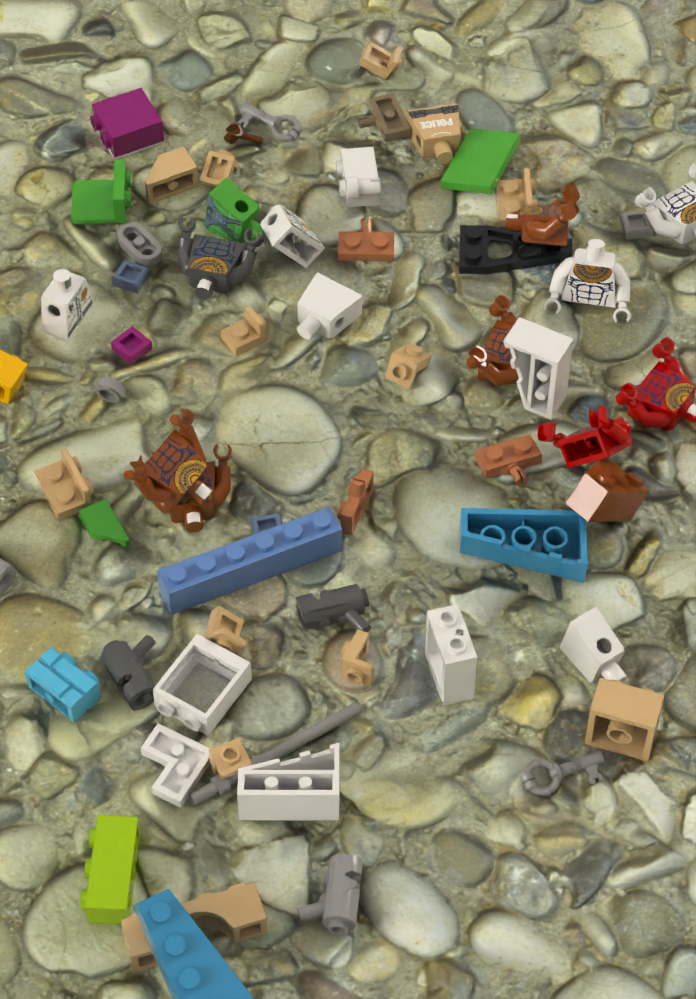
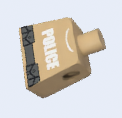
M458 104L408 110L407 121L411 128L410 137L421 157L425 159L436 157L440 164L449 163L460 147Z

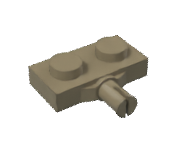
M394 93L369 98V108L372 115L357 118L360 129L375 125L380 130L385 142L411 136V128Z

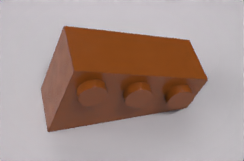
M605 458L597 462L584 474L566 504L587 522L630 521L650 491L641 485L643 481L638 476L630 472L626 473L609 458Z

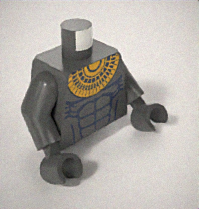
M182 216L179 217L177 223L182 232V238H179L178 260L183 274L189 276V284L191 287L196 288L195 294L199 298L209 299L213 291L226 294L233 285H237L249 277L257 255L255 248L264 242L263 234L260 231L257 234V238L251 241L253 230L251 228L246 229L244 232V239L248 243L246 249V244L194 234V237L190 238L191 233L196 228L193 217H191V225L188 228L182 227L183 218Z

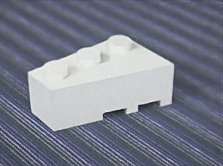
M519 317L503 342L505 348L510 349L512 355L510 364L512 369H516L519 377L516 383L526 410L552 420L567 396L573 338Z
M340 743L329 745V750L311 754L310 751L301 752L298 758L280 762V759L277 758L238 768V820H339Z

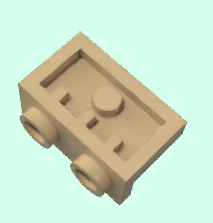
M529 169L523 170V179L499 180L495 188L498 227H506L507 214L523 215L524 205H538L537 199H532V195H535L536 183L535 179H530Z
M67 448L61 450L62 460L34 470L35 478L58 521L79 513L78 510L92 505L90 496L94 495L88 477L83 479L81 475L82 468L76 456L71 457Z

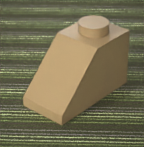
M184 146L160 154L145 180L148 204L199 187L198 168Z

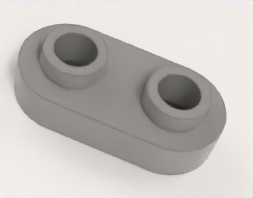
M132 222L126 223L118 229L119 245L137 264L152 267L161 261L162 248L160 243L142 225Z

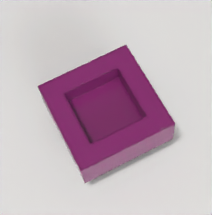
M133 326L111 341L112 350L131 365L153 349L152 341Z

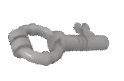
M243 103L240 108V112L244 114V118H241L238 122L241 127L243 125L247 129L250 126V122L254 119L270 126L271 134L277 141H296L303 131L299 120L293 115L272 116L247 103ZM289 121L294 125L287 135L277 132L282 122Z
M597 751L562 764L553 763L548 759H534L525 767L521 779L525 783L526 791H531L541 796L551 795L559 788L564 776L579 772L580 770H585L589 774V782L593 785L596 783L595 779L598 780V783L603 781L601 773H598L597 770L598 765L604 763V758L601 751ZM541 766L549 769V774L553 779L552 783L544 788L538 787L532 772L535 768H540Z

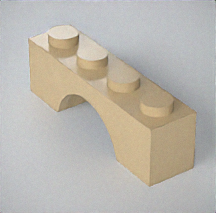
M255 882L247 885L244 883L235 884L228 890L215 894L203 893L194 900L181 903L199 928L209 927L225 933L234 943L268 934L267 918ZM133 913L128 918L121 920L123 936L133 972L157 966L158 964L136 914Z

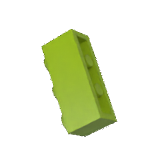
M97 815L96 828H90L89 848H93L92 858H86L84 868L85 879H89L88 888L82 889L80 896V909L86 911L88 923L121 925V920L128 918L131 914L140 841L138 817Z

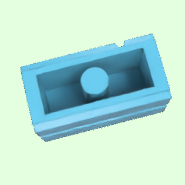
M50 647L39 660H36L26 669L25 675L28 687L73 722H77L101 698L100 681L97 676L90 670L84 672L78 668L73 657L66 652L60 654Z

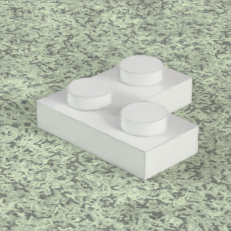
M158 723L141 747V755L165 766L152 786V794L181 808L210 765V748Z

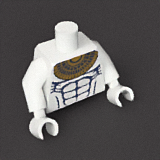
M695 163L688 170L690 177L696 179ZM693 181L657 200L655 191L650 187L636 196V205L640 208H646L645 214L657 234L672 238L679 244H686L696 238V184Z
M600 239L589 240L587 249H576L573 257L566 258L555 269L549 288L550 298L546 299L543 303L545 312L547 304L554 301L557 303L555 315L558 314L561 309L558 298L562 296L561 301L615 308L616 303H618V309L613 314L614 321L618 323L617 315L619 311H625L627 313V323L630 321L632 315L631 311L627 308V303H630V279L623 266L616 263V255L611 252H604V241Z

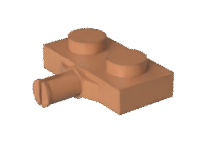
M366 217L362 218L361 231H339L338 261H394V232L372 231V218L368 217V226H366Z
M531 434L477 449L475 450V460L486 479L497 475L510 474L516 485L521 487V483L524 486L528 482V478L523 470L528 466L542 463V454Z
M362 468L360 474L353 477L348 489L349 497L347 502H341L337 513V519L341 520L342 533L353 535L373 492V471Z

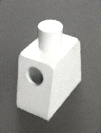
M317 272L298 301L297 320L300 325L297 327V332L304 339H310L315 333L328 339L335 337L362 315V295Z
M595 607L572 620L560 645L565 655L591 683L602 677L607 680L614 679L623 683L627 676L618 664L625 652L624 647L599 609Z

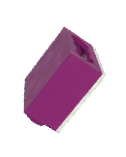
M142 88L92 104L93 115L90 116L91 125L95 132H99L104 148L109 149L114 159L164 143L163 122Z

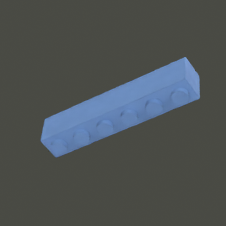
M329 506L157 570L159 592L170 614L174 615L343 551L342 528Z

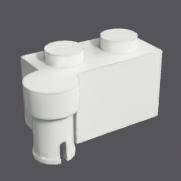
M374 148L341 149V160L336 161L337 177H342L343 179L339 180L340 197H345L347 208L379 205L381 186Z

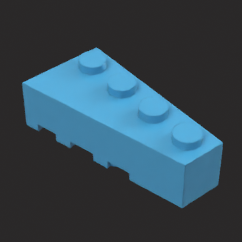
M461 508L459 525L460 553L584 583L588 567L586 520L574 510Z
M170 889L136 903L133 907L172 999H254Z

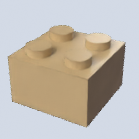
M600 678L590 708L585 744L648 762L658 729L665 695L656 693L648 688L640 689L629 686L618 680Z

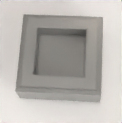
M647 210L620 213L619 221L625 240L653 237V227L645 214Z

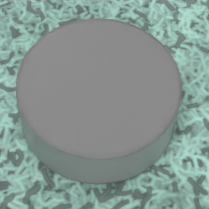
M101 377L95 386L96 394L101 399L110 403L121 402L126 392L125 387L121 383L109 377Z

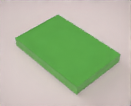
M470 128L440 181L442 189L492 194L521 142L520 133Z

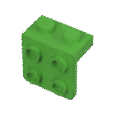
M114 160V180H77L73 182L72 223H127V208L132 207L131 191H128V188H132V172L126 171L125 160Z

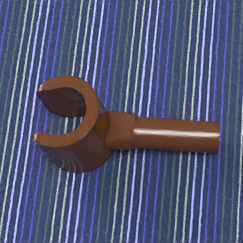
M238 123L230 124L225 130L228 133L224 136V140L230 144H234L238 139L259 144L263 142L262 137L244 132Z

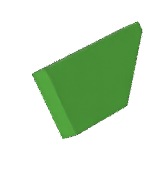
M107 499L78 510L79 517L92 539L100 541L106 539L120 543L122 547L130 546V539Z

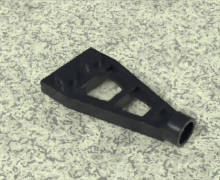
M460 225L459 274H493L560 263V261L572 257V238H567V246L529 243L522 241V232L506 231V229L493 226ZM494 241L506 243L512 247L513 252L508 257L493 259L487 254L488 244ZM520 245L540 248L541 253L522 257L518 254V247Z

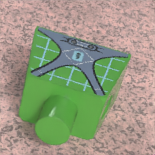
M225 178L208 193L204 226L228 241L238 243L245 241L244 232L248 228L253 230L251 236L253 240L257 238L259 231L263 234V237L266 236L260 223H258L260 210L258 204L229 179Z

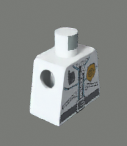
M280 204L270 207L267 211V216L261 221L260 225L272 246L305 268L325 249L306 223ZM294 236H296L298 241H302L300 243H295Z
M59 269L54 272L52 282L41 297L42 332L66 341L69 340L94 304L87 279L66 269Z

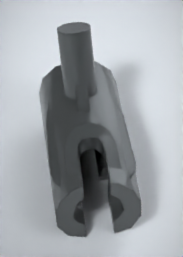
M358 584L328 591L322 590L320 591V599L314 597L312 593L296 597V610L303 629L329 626L331 622L335 621L349 622L356 630L359 629L364 632H368L371 628L360 616L365 613V607H369V599L365 588L360 589Z
M146 635L133 649L130 648L126 641H111L105 645L100 657L117 685L118 690L125 694L124 698L133 711L141 710L154 701L153 688L155 684L149 669L145 670L143 667V656L155 645V640L149 635Z

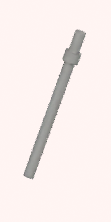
M358 702L348 705L251 759V764L254 765L286 756L361 714V706ZM219 774L210 778V783L189 794L190 801L196 806L216 794L218 796L225 794L231 790L232 785L238 782V774L222 779Z

